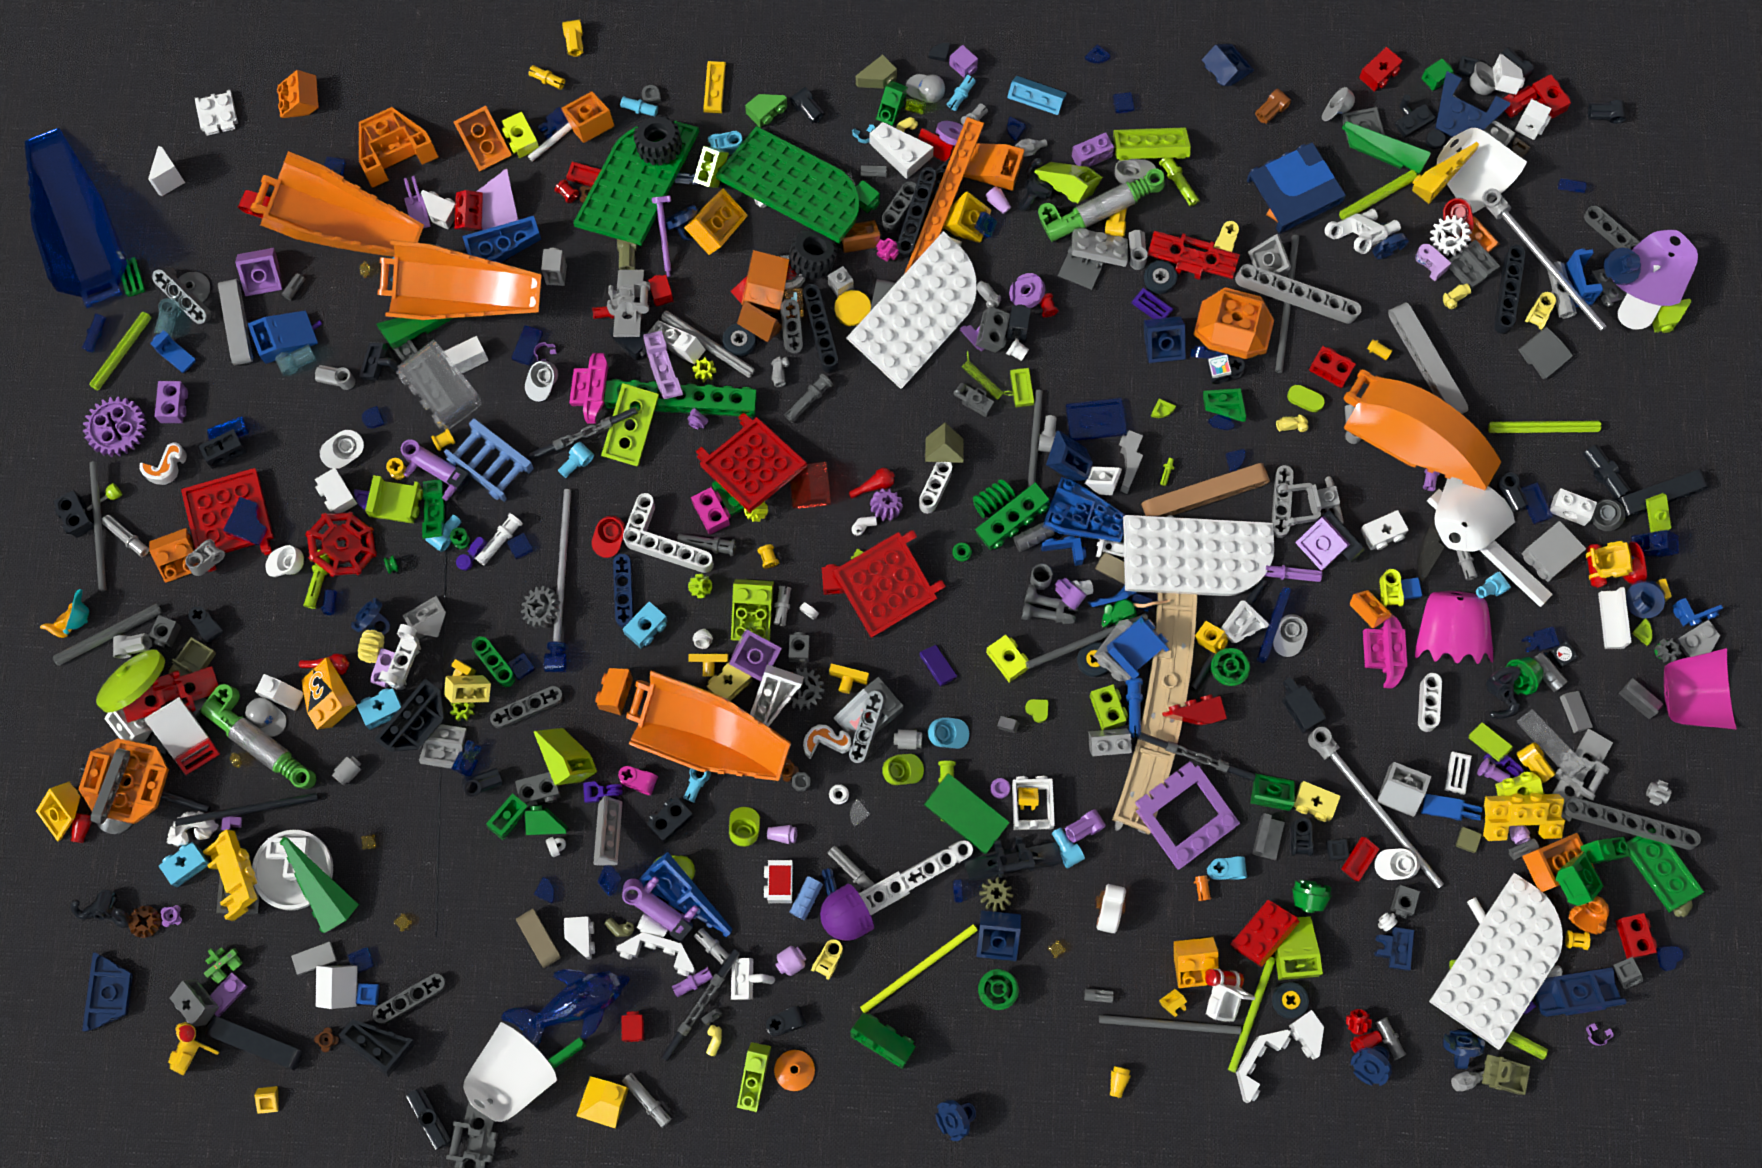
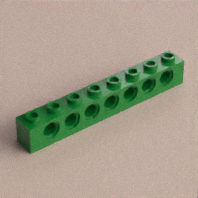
M612 379L611 381H606L604 403L606 408L615 409L622 383L659 395L661 392L656 381L641 383L638 380L623 382L619 379ZM696 384L680 385L683 395L686 396L684 399L678 400V396L667 399L658 398L655 411L690 413L695 408L701 414L740 416L745 413L748 417H755L757 393L751 387L737 389L732 386L721 388L714 385H705L704 387L697 386ZM698 396L704 397L701 401L695 400ZM717 397L723 398L721 402L714 401ZM735 398L742 400L740 403L732 402ZM634 401L631 404V408L641 409L639 402Z

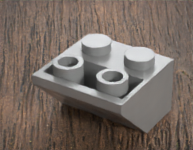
M1393 762L1386 773L1377 803L1414 817L1426 794L1431 776Z

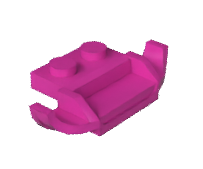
M593 353L590 357L588 368H577L573 372L569 404L571 406H583L584 418L587 424L596 423V416L604 405L607 371L609 369L605 353Z
M1391 615V617L1383 622L1384 626L1380 629L1366 628L1363 630L1365 668L1383 669V673H1387L1384 688H1394L1403 677L1407 667L1405 629H1402L1399 620L1394 615Z

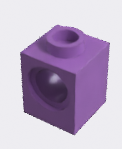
M964 45L950 55L949 65L964 79L967 75H972L977 70L978 58Z

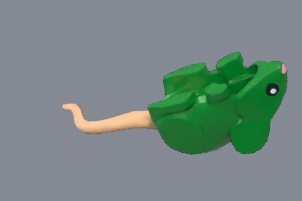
M1123 599L1113 606L1107 604L1104 608L1102 627H1108L1113 623L1117 625L1119 621L1137 617L1136 607L1144 608L1167 603L1170 599L1147 604L1133 603L1130 600Z

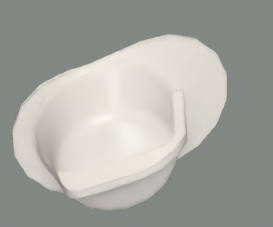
M344 430L337 433L322 445L320 450L322 462L327 467L335 469L347 465L362 453L364 448L362 437L352 430Z

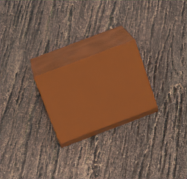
M875 220L855 223L842 239L844 253L876 248L880 241V232Z
M744 302L737 324L769 342L782 329L781 324L775 318L750 303Z

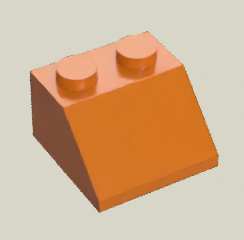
M593 92L561 108L574 133L583 143L614 127L610 110Z
M609 668L608 673H604L601 682L603 688L601 692L598 691L595 700L600 710L622 715L633 682L632 675L628 669Z

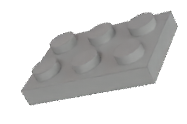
M1084 228L1074 229L1072 233V255L1126 267L1128 261V239L1102 232L1089 231Z

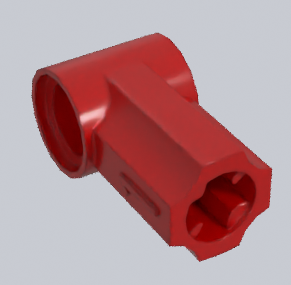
M1528 85L1518 91L1516 95L1509 94L1503 98L1511 103L1505 110V113L1510 118L1516 116L1529 104L1531 99L1535 101L1538 98L1534 87Z

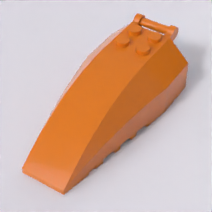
M289 151L278 180L267 175L262 176V184L258 195L250 207L252 211L264 214L261 226L294 239L393 257L394 245L390 244L391 240L418 243L424 224L402 211L396 210L392 205H387L377 199L375 195H370L360 189L361 187L358 185H353L324 165ZM274 186L275 188L268 206L265 207L262 203L268 187Z
M391 240L390 244L394 245V259L380 257V263L382 264L378 295L392 296L389 312H386L385 316L429 320L539 312L542 274L426 243ZM389 264L394 265L392 290H387Z

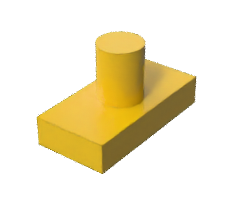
M689 654V662H703V676H714L715 662H729V654Z
M831 663L829 675L842 678L839 687L840 692L849 694L853 682L867 685L869 673Z

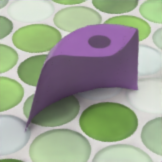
M1677 230L1654 232L1632 249L1640 257L1641 272L1639 277L1630 284L1617 286L1642 301L1658 306H1671L1681 302L1695 270L1698 253L1694 245ZM1670 237H1678L1681 244L1678 246L1673 245L1670 242ZM1671 252L1675 255L1673 257H1670L1668 253ZM1654 265L1661 266L1660 269L1654 272Z

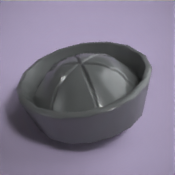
M1611 498L1602 499L1597 502L1591 520L1598 529L1612 531L1623 524L1625 510L1617 500Z

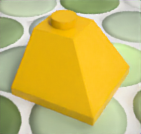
M965 192L951 206L943 228L954 236L979 243L982 241L991 209L969 192Z
M70 781L50 788L36 810L57 841L62 839L73 822L80 800L78 791L72 786Z
M590 1076L577 1116L616 1129L629 1089Z

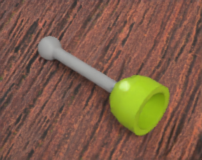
M114 483L106 488V495L100 498V503L107 498L115 500L122 496L121 491ZM93 505L88 506L87 510H91Z

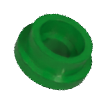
M966 543L956 544L952 551L953 557L961 562L967 561L972 553L970 546ZM964 550L965 554L960 555L958 552Z

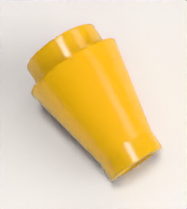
M1114 1066L1113 1071L1111 1070V1096L1122 1098V1094L1131 1077L1129 1075L1130 1070Z

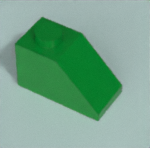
M512 793L486 823L488 829L504 840L517 825L528 806Z
M542 805L530 806V809L525 811L526 835L566 834L568 832V827L548 808H542Z

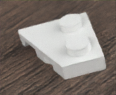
M1240 601L1220 629L1225 631L1227 638L1232 643H1237L1243 640L1244 637L1251 636L1256 631L1266 628L1270 624L1247 602Z

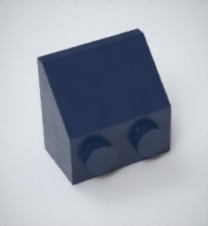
M1215 44L1202 59L1206 64L1205 68L1216 76V81L1222 86H1232L1254 71L1233 44Z
M1181 316L1144 320V339L1148 363L1185 359V324Z
M981 910L977 957L1016 961L1021 929V914Z

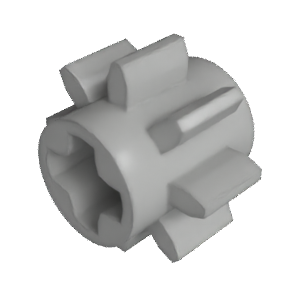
M1661 780L1656 781V783H1650L1646 792V796L1650 798V803L1659 805L1662 802L1667 803L1671 795V789L1667 787L1668 783Z

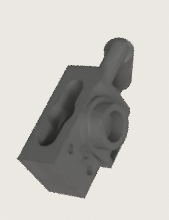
M960 383L954 391V395L962 399L963 405L984 417H987L994 405V401L987 398V392L981 388L974 390L964 383ZM964 390L968 391L966 396L962 395Z

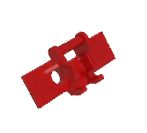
M1157 231L1153 233L1147 254L1151 257L1176 263L1175 270L1177 274L1184 270L1194 273V278L1200 280L1202 271L1233 279L1240 254L1213 247V241L1209 243L1188 237L1184 233L1179 238ZM1185 243L1192 246L1200 247L1203 249H1207L1208 251L1203 252L1196 249L1185 247L1183 244ZM1175 245L1180 253L1173 254L1170 248ZM1210 256H1214L1217 261L1214 264H1209L1206 260L1210 259Z
M210 666L181 676L177 670L158 677L146 692L123 708L127 723L147 717L161 709V705L166 704L165 702L179 697L186 698L187 703L185 705L188 710H191V712L196 711L193 701L210 696L218 687L213 668ZM188 682L193 683L195 686L192 693L185 692L184 685ZM149 695H153L156 698V703L153 706L145 704V698Z

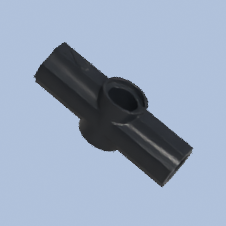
M1597 444L1583 453V456L1594 469L1593 474L1596 480L1601 484H1605L1615 500L1631 490L1620 476L1617 464L1612 460H1608Z
M423 1087L409 1093L406 1097L418 1117L419 1124L423 1126L435 1150L448 1145L452 1140ZM428 1113H432L434 1116L431 1124L425 1123V1116Z

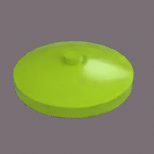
M147 650L129 659L101 687L96 699L97 705L104 712L110 713L131 704L146 692L159 677L164 668V657L157 650Z

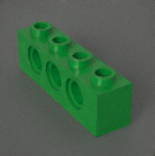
M1034 483L975 529L976 534L990 551L993 548L998 549L1004 544V540L1007 537L1012 538L1019 532L1020 527L1029 525L1034 520V516L1038 513L1043 514L1049 509L1050 500L1040 487ZM1026 503H1032L1034 504V508L1031 510H1026L1024 508V505ZM1016 514L1019 516V519L1016 522H1012L1009 520V517ZM997 526H1002L1004 531L997 534L994 532V529Z

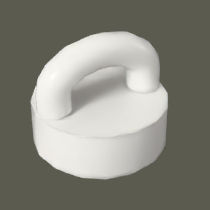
M553 837L546 839L551 856L556 857L560 855L559 852L566 846L565 840L562 838L554 839Z

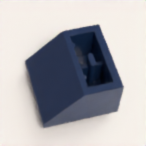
M1056 431L1046 465L1072 481L1088 480L1093 461L1087 449L1062 432Z

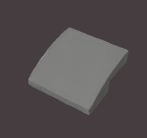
M440 724L424 743L419 759L420 764L459 769L467 729Z

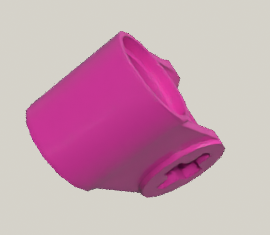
M624 766L618 774L622 785L646 795L652 794L658 778L653 773L631 766ZM630 772L632 778L625 780L623 775H627Z

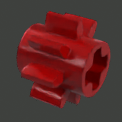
M1362 1009L1351 1011L1350 1015L1346 1017V1024L1349 1025L1348 1029L1357 1035L1367 1033L1368 1028H1371L1372 1019H1369L1370 1014H1367Z

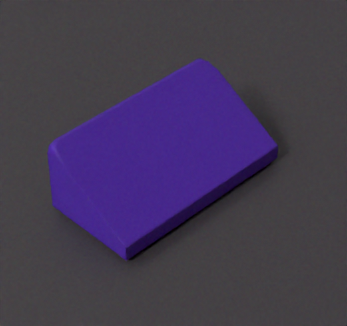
M936 645L920 652L921 659L940 687L957 677Z

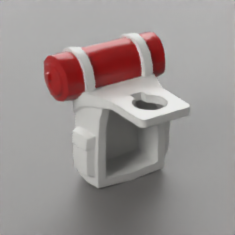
M1215 968L1208 969L1205 972L1206 983L1213 987L1206 1012L1211 1018L1220 1021H1234L1241 1004V998L1255 1000V996L1241 988L1244 983V977L1241 973Z

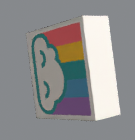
M1227 355L1208 359L1212 378L1231 374Z

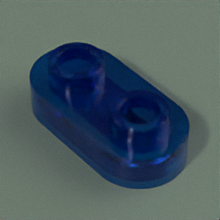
M1195 346V349H1191L1190 356L1211 359L1223 355L1228 357V354L1208 351L1205 346Z

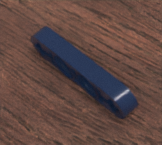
M618 554L613 560L615 619L617 624L624 628L633 619L632 570L630 558L625 554ZM621 559H624L626 562L624 564L625 572H621V567L617 564L621 562ZM626 577L628 579L627 585H618L619 578ZM626 595L629 597L628 603L620 604L618 602L619 597ZM622 609L625 610L626 616L629 618L626 619L625 623L619 619L623 617Z

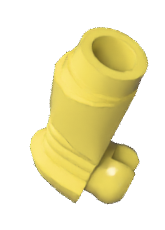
M1467 283L1464 285L1459 284L1448 294L1444 293V305L1448 306L1449 309L1456 308L1459 300L1471 294L1469 285Z
M1300 414L1298 417H1282L1276 421L1278 431L1295 430L1298 428L1300 432H1305L1308 429V420Z

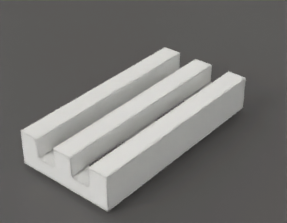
M1451 752L1445 791L1458 792L1463 795L1466 793L1472 756ZM1458 757L1454 784L1451 786L1455 758ZM1462 759H1466L1461 788H1458Z

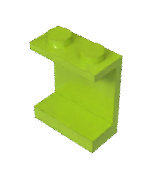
M373 475L365 511L369 517L414 524L415 518H418L419 515L418 503L419 500H422L423 489L415 481L414 486L385 482L381 476Z

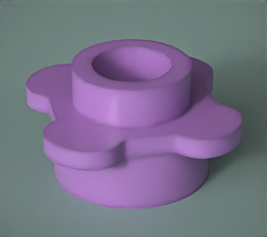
M175 905L173 908L164 907L161 910L163 926L169 927L171 924H181V908L178 905Z

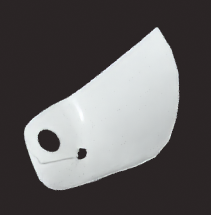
M1478 128L1467 129L1452 137L1437 158L1438 165L1458 153L1456 150L1460 147L1463 150L1475 142L1479 143L1477 151L1447 183L1456 198H1464L1470 203L1472 213L1485 207L1482 196L1486 190L1494 188L1501 194L1515 181L1527 161L1512 152L1494 137ZM1459 139V142L1454 147L1450 148L1451 143L1454 140ZM1497 197L1489 198L1488 202L1490 203Z
M1454 477L1451 479L1447 478L1436 509L1435 526L1443 543L1448 548L1461 551L1483 549L1515 523L1513 512L1506 500L1489 486L1486 490L1463 484V480ZM1466 522L1468 526L1464 527L1461 523ZM1450 533H1458L1461 536L1460 542H1451L1449 539Z
M500 1022L493 1036L469 1071L463 1088L470 1104L475 1109L494 1121L502 1122L521 1111L544 1090L555 1083L557 1078L550 1063L533 1044L519 1032ZM476 1099L482 1102L485 1108H481L478 1105H476L474 1100ZM487 1099H492L493 1104H490Z

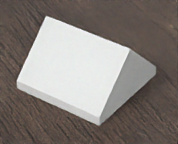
M158 146L148 179L157 193L163 196L185 182L164 149Z
M316 966V1007L328 1009L356 1007L358 966Z

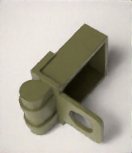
M191 637L177 658L172 659L173 665L169 670V674L178 670L181 676L207 668L216 653ZM191 682L185 684L190 687L194 686V684Z
M1487 1055L1484 1063V1074H1482V1084L1489 1085V1087L1497 1090L1502 1089L1514 1094L1525 1095L1530 1066L1504 1059V1057Z

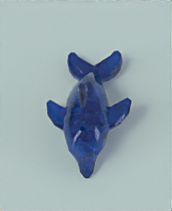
M564 969L554 972L553 977L568 986L557 994L540 1013L517 1007L503 1012L501 1018L503 1021L513 1023L523 1030V1036L537 1049L541 1043L545 1027L583 1019L581 1037L586 1039L596 1031L602 1021L604 1010L620 996L622 988L628 984L630 979L628 976L616 975L610 971L588 975L579 970Z

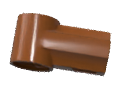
M1277 88L1255 112V115L1261 123L1267 124L1278 112H1283L1292 100Z

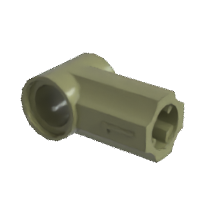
M617 239L619 270H635L637 244Z

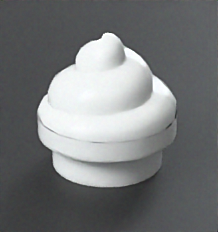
M706 629L697 631L693 636L694 645L698 648H708L712 643V635Z

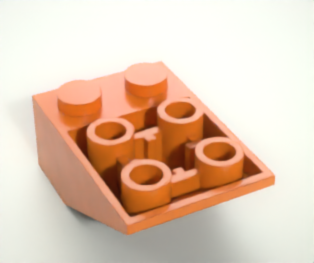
M977 143L963 177L1013 191L1023 162L1024 149L1007 144Z

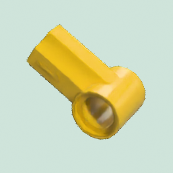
M581 21L562 22L568 55L573 57L580 56L584 53Z
M1127 208L1122 211L1120 210V212L1118 211L1112 216L1110 215L1109 220L1107 219L1105 234L1124 238Z
M1536 742L1517 752L1522 764L1529 767L1541 779V783L1548 781L1556 774L1545 760L1544 753Z

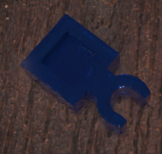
M558 107L546 117L547 123L540 124L538 128L540 132L547 129L548 131L544 134L546 138H549L554 130L559 131L568 123V120L562 109Z
M1554 627L1535 631L1533 633L1534 637L1526 636L1521 640L1522 642L1528 641L1531 643V647L1525 649L1526 652L1533 651L1537 646L1539 651H1543L1560 645Z
M469 740L465 744V752L459 751L451 768L464 777L472 774L478 762L474 757L482 749L481 746L475 745L472 750L474 742Z

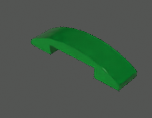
M442 480L423 482V539L441 537L444 533L445 504L442 498L444 495Z

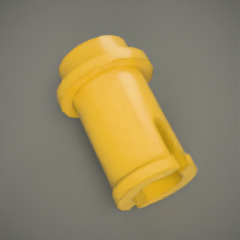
M1373 339L1367 348L1370 350L1369 353L1373 352L1387 360L1392 350L1380 344L1379 340L1375 341Z

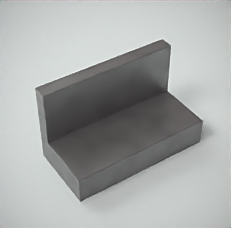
M1634 678L1618 693L1648 719L1655 716L1663 705L1660 700Z
M1264 813L1260 819L1252 854L1276 860L1285 822L1271 819L1272 815Z

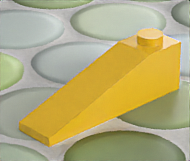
M1473 143L1427 170L1422 176L1419 174L1413 181L1412 191L1430 204L1477 151L1479 143Z

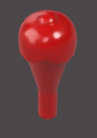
M880 468L863 485L849 491V495L851 498H854L865 492L882 488L888 489L893 486L895 475L888 468Z
M336 653L326 657L330 659L339 675L346 673L349 662L345 655ZM325 658L300 660L299 667L315 668Z

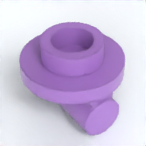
M695 408L691 410L687 418L689 425L695 429H703L709 421Z

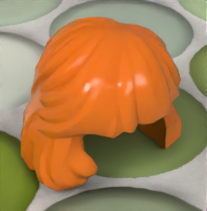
M1596 896L1593 901L1572 908L1568 919L1585 932L1595 935L1601 934L1606 929L1609 906L1605 899Z

